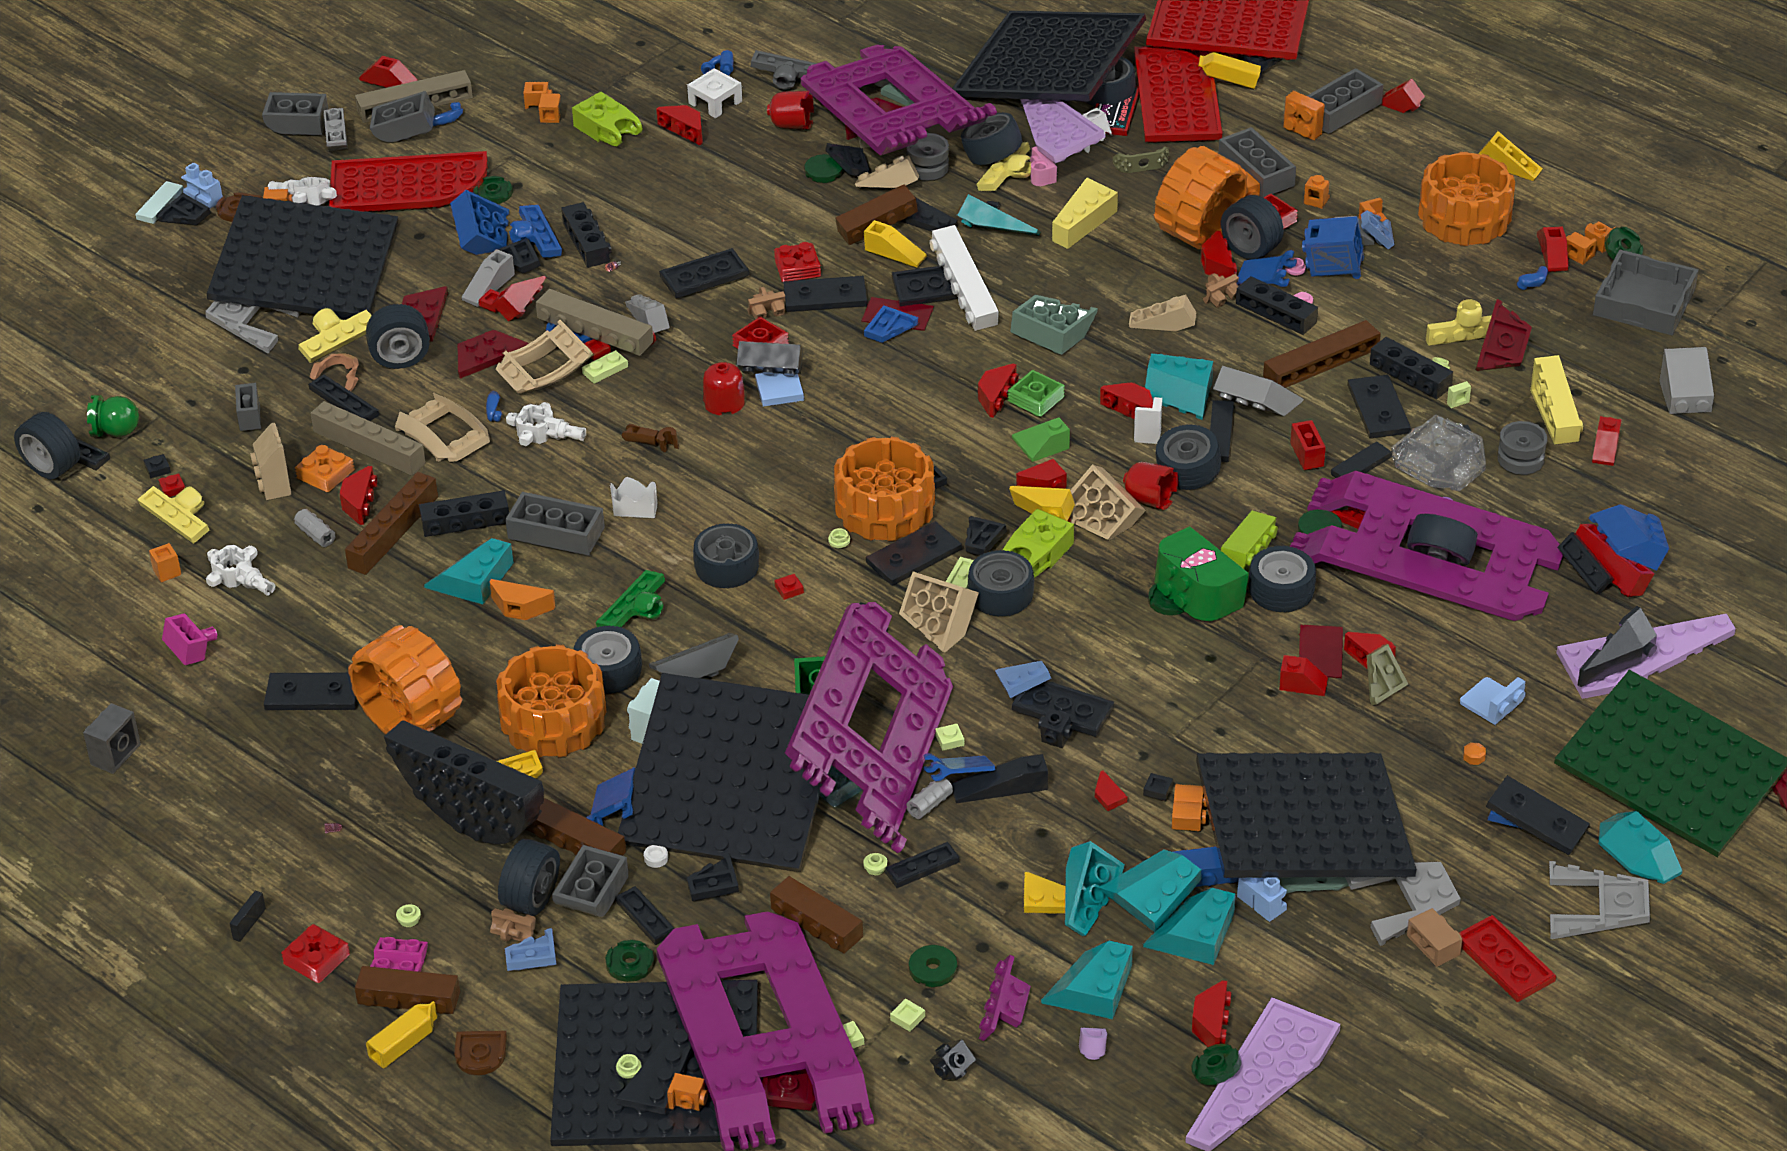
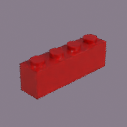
M1580 524L1576 534L1612 575L1614 580L1611 583L1618 586L1620 592L1628 597L1642 596L1655 573L1642 564L1617 555L1606 541L1607 536L1600 533L1595 524Z

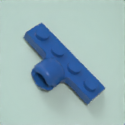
M539 205L519 206V214L522 220L513 221L510 224L513 227L509 231L512 243L528 238L530 242L535 243L542 257L561 256L562 248Z

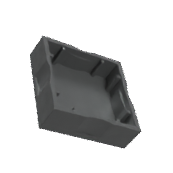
M1619 250L1611 265L1609 275L1604 279L1595 296L1593 315L1673 336L1696 289L1699 269L1672 262L1658 261L1648 256Z

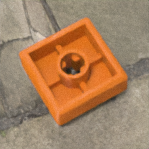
M1292 91L1285 99L1283 127L1312 140L1317 139L1322 135L1324 103Z
M320 445L295 466L296 478L325 492H329L355 470L353 468L354 465H352L354 462H352V458L343 453L330 449L326 445Z

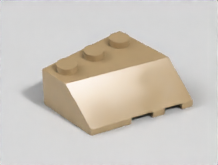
M1093 464L1070 490L1075 503V507L1070 515L1071 523L1107 540L1132 527L1146 511L1104 468Z

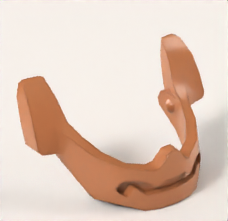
M346 353L331 354L323 361L314 363L310 373L311 379L316 380L323 370L332 365L343 364L346 369L352 368L346 376L345 388L352 391L357 384L358 378L355 377L359 364L358 359Z

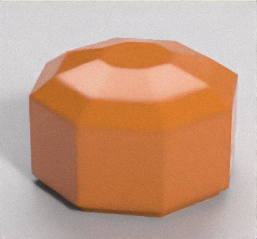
M1469 743L1464 746L1463 760L1467 763L1479 765L1485 761L1486 748L1480 743Z

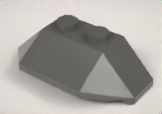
M727 633L651 662L649 667L661 674L668 673L694 678L715 676L719 674V670L726 667L739 640L738 635Z

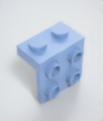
M1486 677L1460 698V704L1496 725L1523 701L1525 697V681L1517 677L1507 687H1504L1491 678Z

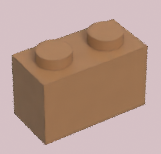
M1433 908L1409 919L1407 936L1436 967L1460 955L1461 935L1456 930H1453L1445 918L1439 915Z

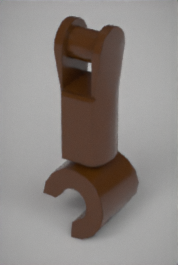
M629 423L626 426V431L622 433V438L628 442H640L657 446L659 443L660 450L663 452L667 451V444H672L675 449H679L677 433L673 427H666L658 431Z

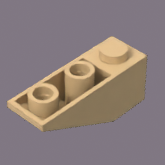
M900 155L892 160L893 163L889 165L884 163L876 167V171L871 174L865 172L859 175L855 185L856 187L897 188L903 184L906 186L918 180L919 174L910 156L904 157Z
M1186 295L1173 297L1168 301L1155 303L1150 307L1131 312L1129 327L1179 331L1195 325L1196 311Z

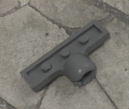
M755 50L750 67L774 72V85L778 89L788 90L794 86L797 78L807 74L809 66L817 63Z

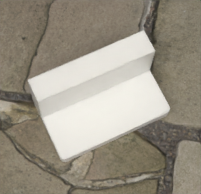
M1154 397L1153 408H1135L1134 442L1157 444L1161 436L1162 398Z

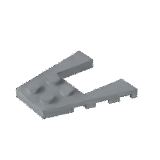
M214 301L205 312L207 319L266 353H269L278 342V335L246 325L259 310V306ZM274 309L295 317H298L302 313L296 311Z
M1549 861L1550 885L1599 886L1600 915L1550 914L1551 939L1643 924L1650 921L1648 880L1617 874V877L1604 875V871L1595 869L1593 873L1579 870L1580 866L1568 864V867L1557 866L1554 861Z
M1441 862L1415 863L1417 869L1415 877H1345L1351 890L1396 879L1412 911L1371 922V929L1380 946L1384 945L1392 937L1397 938L1405 934L1410 918L1431 908L1441 915L1460 904L1461 898Z

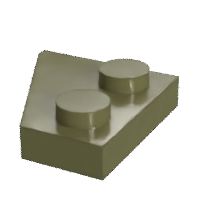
M1388 644L1382 645L1367 655L1371 705L1378 704L1408 685Z

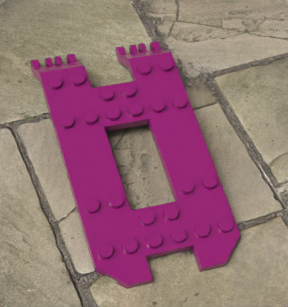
M874 45L861 49L860 56L863 58L861 60L836 68L829 62L823 61L809 66L807 74L801 77V85L807 91H810L817 100L880 156L916 144L919 139L927 137L925 129L931 128L933 125L940 124L951 133L982 123L988 116L991 117L997 114L995 106L991 103L985 104L980 108L972 106L901 46H894L893 49H884V45ZM887 79L911 99L914 104L885 112L859 88Z
M1353 471L1333 480L1321 478L1318 482V487L1312 495V501L1309 502L1307 507L1308 511L1317 509L1333 511L1347 505L1366 511L1357 533L1331 525L1310 534L1297 532L1293 538L1294 542L1290 544V547L1307 553L1314 561V564L1324 561L1513 621L1521 620L1524 615L1531 613L1533 616L1542 614L1549 593L1529 587L1530 579L1536 564L1558 571L1563 558V554L1557 548L1560 544L1547 529L1358 471ZM1426 513L1452 518L1472 527L1478 533L1476 546L1493 550L1485 572L1400 547L1409 525L1413 524L1418 514Z
M868 602L863 605L852 603L846 607L785 754L792 759L790 768L795 772L803 768L805 771L802 777L806 781L810 779L809 783L812 786H817L819 783L823 784L820 792L825 796H828L833 791L836 784L827 775L831 765L859 786L863 793L856 811L863 817L861 825L866 829H870L874 825L876 827L873 832L877 838L882 836L881 841L883 843H888L892 840L891 849L899 853L904 848L907 839L898 832V829L906 811L907 802L911 798L925 759L923 755L929 751L936 733L935 729L939 725L953 685L950 678L945 676L943 658L927 644L920 647L917 656H915L886 632L892 615L876 602ZM870 669L901 693L879 751L847 726Z
M762 912L745 916V925L748 932L704 940L698 924L672 930L657 947V958L714 1103L721 1145L724 1151H734V1143L730 1137L738 1136L740 1148L742 1150L748 1149V1141L745 1134H748L752 1148L758 1147L759 1139L755 1132L763 1131L764 1141L767 1145L776 1143L775 1134L771 1126L766 1093L760 1078L806 1069L813 1085L819 1122L824 1134L833 1131V1124L829 1119L831 1117L837 1118L838 1127L841 1130L847 1129L844 1115L847 1117L850 1128L858 1126L857 1118L854 1115L856 1112H861L864 1125L874 1124L862 1068L798 922L771 912ZM765 970L788 1029L743 1037L720 978Z

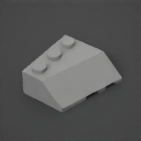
M1222 366L1213 388L1220 393L1219 397L1231 401L1233 398L1242 405L1248 406L1250 404L1256 409L1267 410L1282 416L1288 414L1304 400L1272 380Z

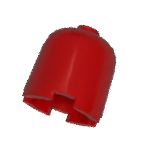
M785 91L775 94L770 104L767 105V115L770 116L773 124L779 128L810 129L813 124V120H810V113H814L813 96L809 95L810 91Z
M719 362L709 366L704 372L703 402L705 403L706 410L716 415H722V412L730 411L731 414H735L740 411L745 405L743 376L739 368L728 362Z
M1138 462L1133 464L1128 472L1125 473L1123 483L1125 490L1137 502L1165 510L1172 503V500H1169L1172 491H1177L1178 473L1173 472L1174 468Z

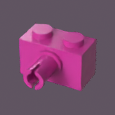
M185 613L165 618L162 640L184 665L203 661L205 659L207 642L217 639L216 629L211 626L199 630Z

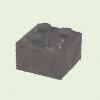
M112 703L83 732L90 764L112 774L141 745L134 712Z

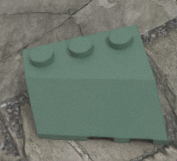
M1034 295L1012 312L1011 333L1062 355L1085 337L1097 314L1098 308L1082 309L1080 304L1064 305L1060 304V300Z

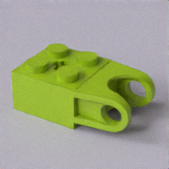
M602 92L572 107L574 127L598 142L604 141L612 146H618L622 143V133L638 135L642 132V125L638 117L625 106Z
M1036 509L1014 532L1003 550L1012 551L1024 556L1031 563L1035 578L1045 569L1052 568L1074 544V524Z

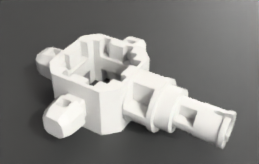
M307 177L301 180H288L284 183L271 181L268 184L269 189H288V193L293 194V202L321 205L337 196L336 190L330 187V180L327 178Z
M546 402L541 403L539 406L526 405L519 414L509 413L506 417V422L516 427L519 443L524 446L529 445L531 442L544 443L549 437L557 440L569 437L584 441L586 436V428L570 426L563 419L553 418L551 406Z
M227 545L220 551L217 549L208 551L207 556L212 567V572L206 578L209 586L215 587L222 583L231 588L237 587L242 583L246 588H257L267 596L275 590V584L263 578L260 571L252 567L251 561L257 556V549L255 547L248 546L242 550L236 545ZM229 564L232 566L233 564H235L236 568H228L227 565Z

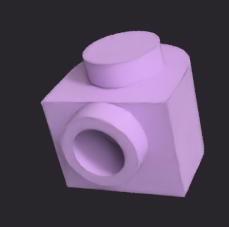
M1080 1029L1079 1049L1086 1058L1095 1060L1105 1055L1106 1029Z

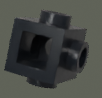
M1049 708L1046 715L1040 718L1038 729L1041 732V741L1063 749L1073 732L1070 715L1064 711Z
M961 1039L940 1045L935 1050L936 1054L930 1059V1062L934 1066L935 1073L942 1080H958L967 1073L966 1069L976 1059Z

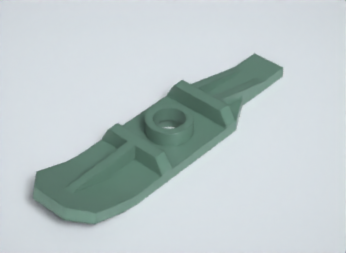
M1345 877L1278 878L1280 885L1287 890L1286 893L1294 891L1310 892L1311 890L1338 891L1343 887L1349 886Z

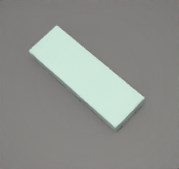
M166 181L136 213V219L154 224L158 220L156 215L182 194L183 185Z

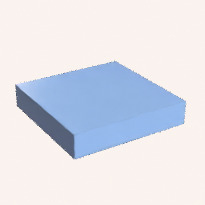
M775 373V375L755 374L762 406L804 401V394L798 374H795L793 377L784 376L783 373Z

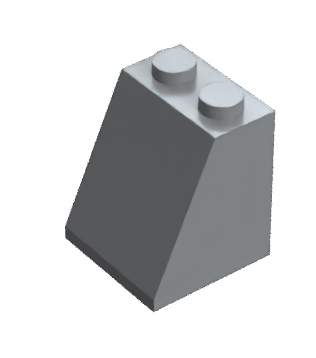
M1707 348L1664 349L1659 382L1669 414L1711 412L1714 392Z

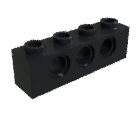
M584 202L561 207L563 225L586 267L609 263V254L612 253L609 242H606L604 232L599 230L597 220H593L591 209H587Z
M1252 276L1236 289L1237 305L1299 334L1304 335L1317 323V306Z
M1388 337L1383 338L1371 348L1370 365L1436 400L1452 386V370Z
M505 490L419 504L424 537L506 524V518L509 514Z

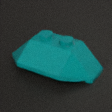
M1637 811L1618 813L1600 823L1598 844L1630 873L1647 879L1657 880V882L1662 884L1682 874V868L1669 839Z

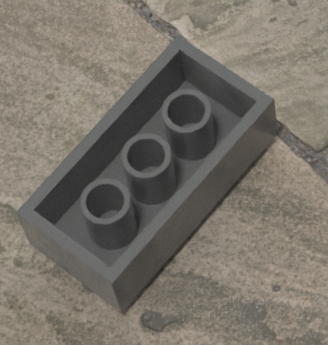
M1355 68L1307 96L1324 103L1322 130L1329 134L1382 104L1384 84Z
M1252 127L1219 139L1218 154L1239 164L1242 169L1260 183L1259 196L1265 197L1295 186L1296 166Z
M527 492L520 494L506 518L508 539L584 555H590L605 528L603 508Z

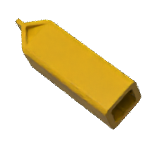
M1214 52L1206 56L1200 55L1198 65L1203 68L1207 76L1255 89L1261 68L1259 65Z
M435 1002L413 1006L366 1042L369 1058L384 1069L433 1032V1021L437 1019Z

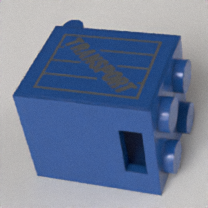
M1357 216L1309 220L1308 228H1305V240L1302 241V250L1307 254L1305 260L1306 268H1310L1311 276L1352 274L1353 278H1360L1361 261L1364 260V248Z

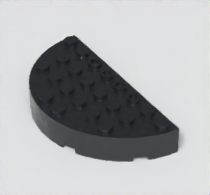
M404 720L384 735L387 745L386 750L406 782L413 789L414 796L422 800L436 815L452 826L457 833H464L475 841L505 844L515 840L540 816L542 812L540 806L544 803L542 781Z

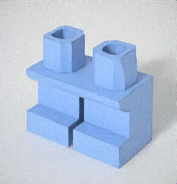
M195 163L188 165L185 168L186 174L181 177L187 182V187L183 189V193L211 209L223 197L220 182L213 178L212 172L208 170L200 171L199 165Z
M1239 878L1237 897L1251 908H1254L1266 920L1270 922L1287 910V904L1282 901L1287 890L1280 885L1278 878Z

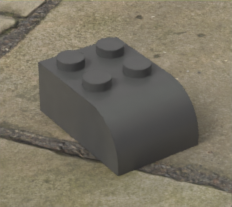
M426 91L373 107L370 130L376 138L385 142H396L402 139H409L418 134H426L432 130L435 108Z
M270 92L262 114L264 123L274 132L281 134L322 135L325 126L324 110H328L326 94Z
M583 845L552 894L553 902L556 905L603 917L629 877L627 857Z

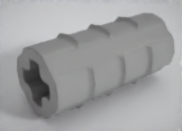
M303 509L296 514L294 518L295 524L301 531L307 533V536L311 537L314 542L322 547H327L333 543L335 532L327 524H324L323 520L317 518L308 509Z
M946 778L930 782L926 788H923L921 792L915 794L907 802L908 812L916 819H921L924 815L929 814L933 808L937 807L940 802L945 801L953 792L951 783Z

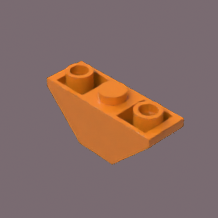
M494 579L490 580L491 597L505 617L528 620L554 610L556 607L554 590Z

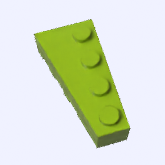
M1252 510L1222 545L1221 551L1249 573L1253 557L1261 550L1266 549L1271 540L1276 537L1278 527L1275 526L1276 517Z

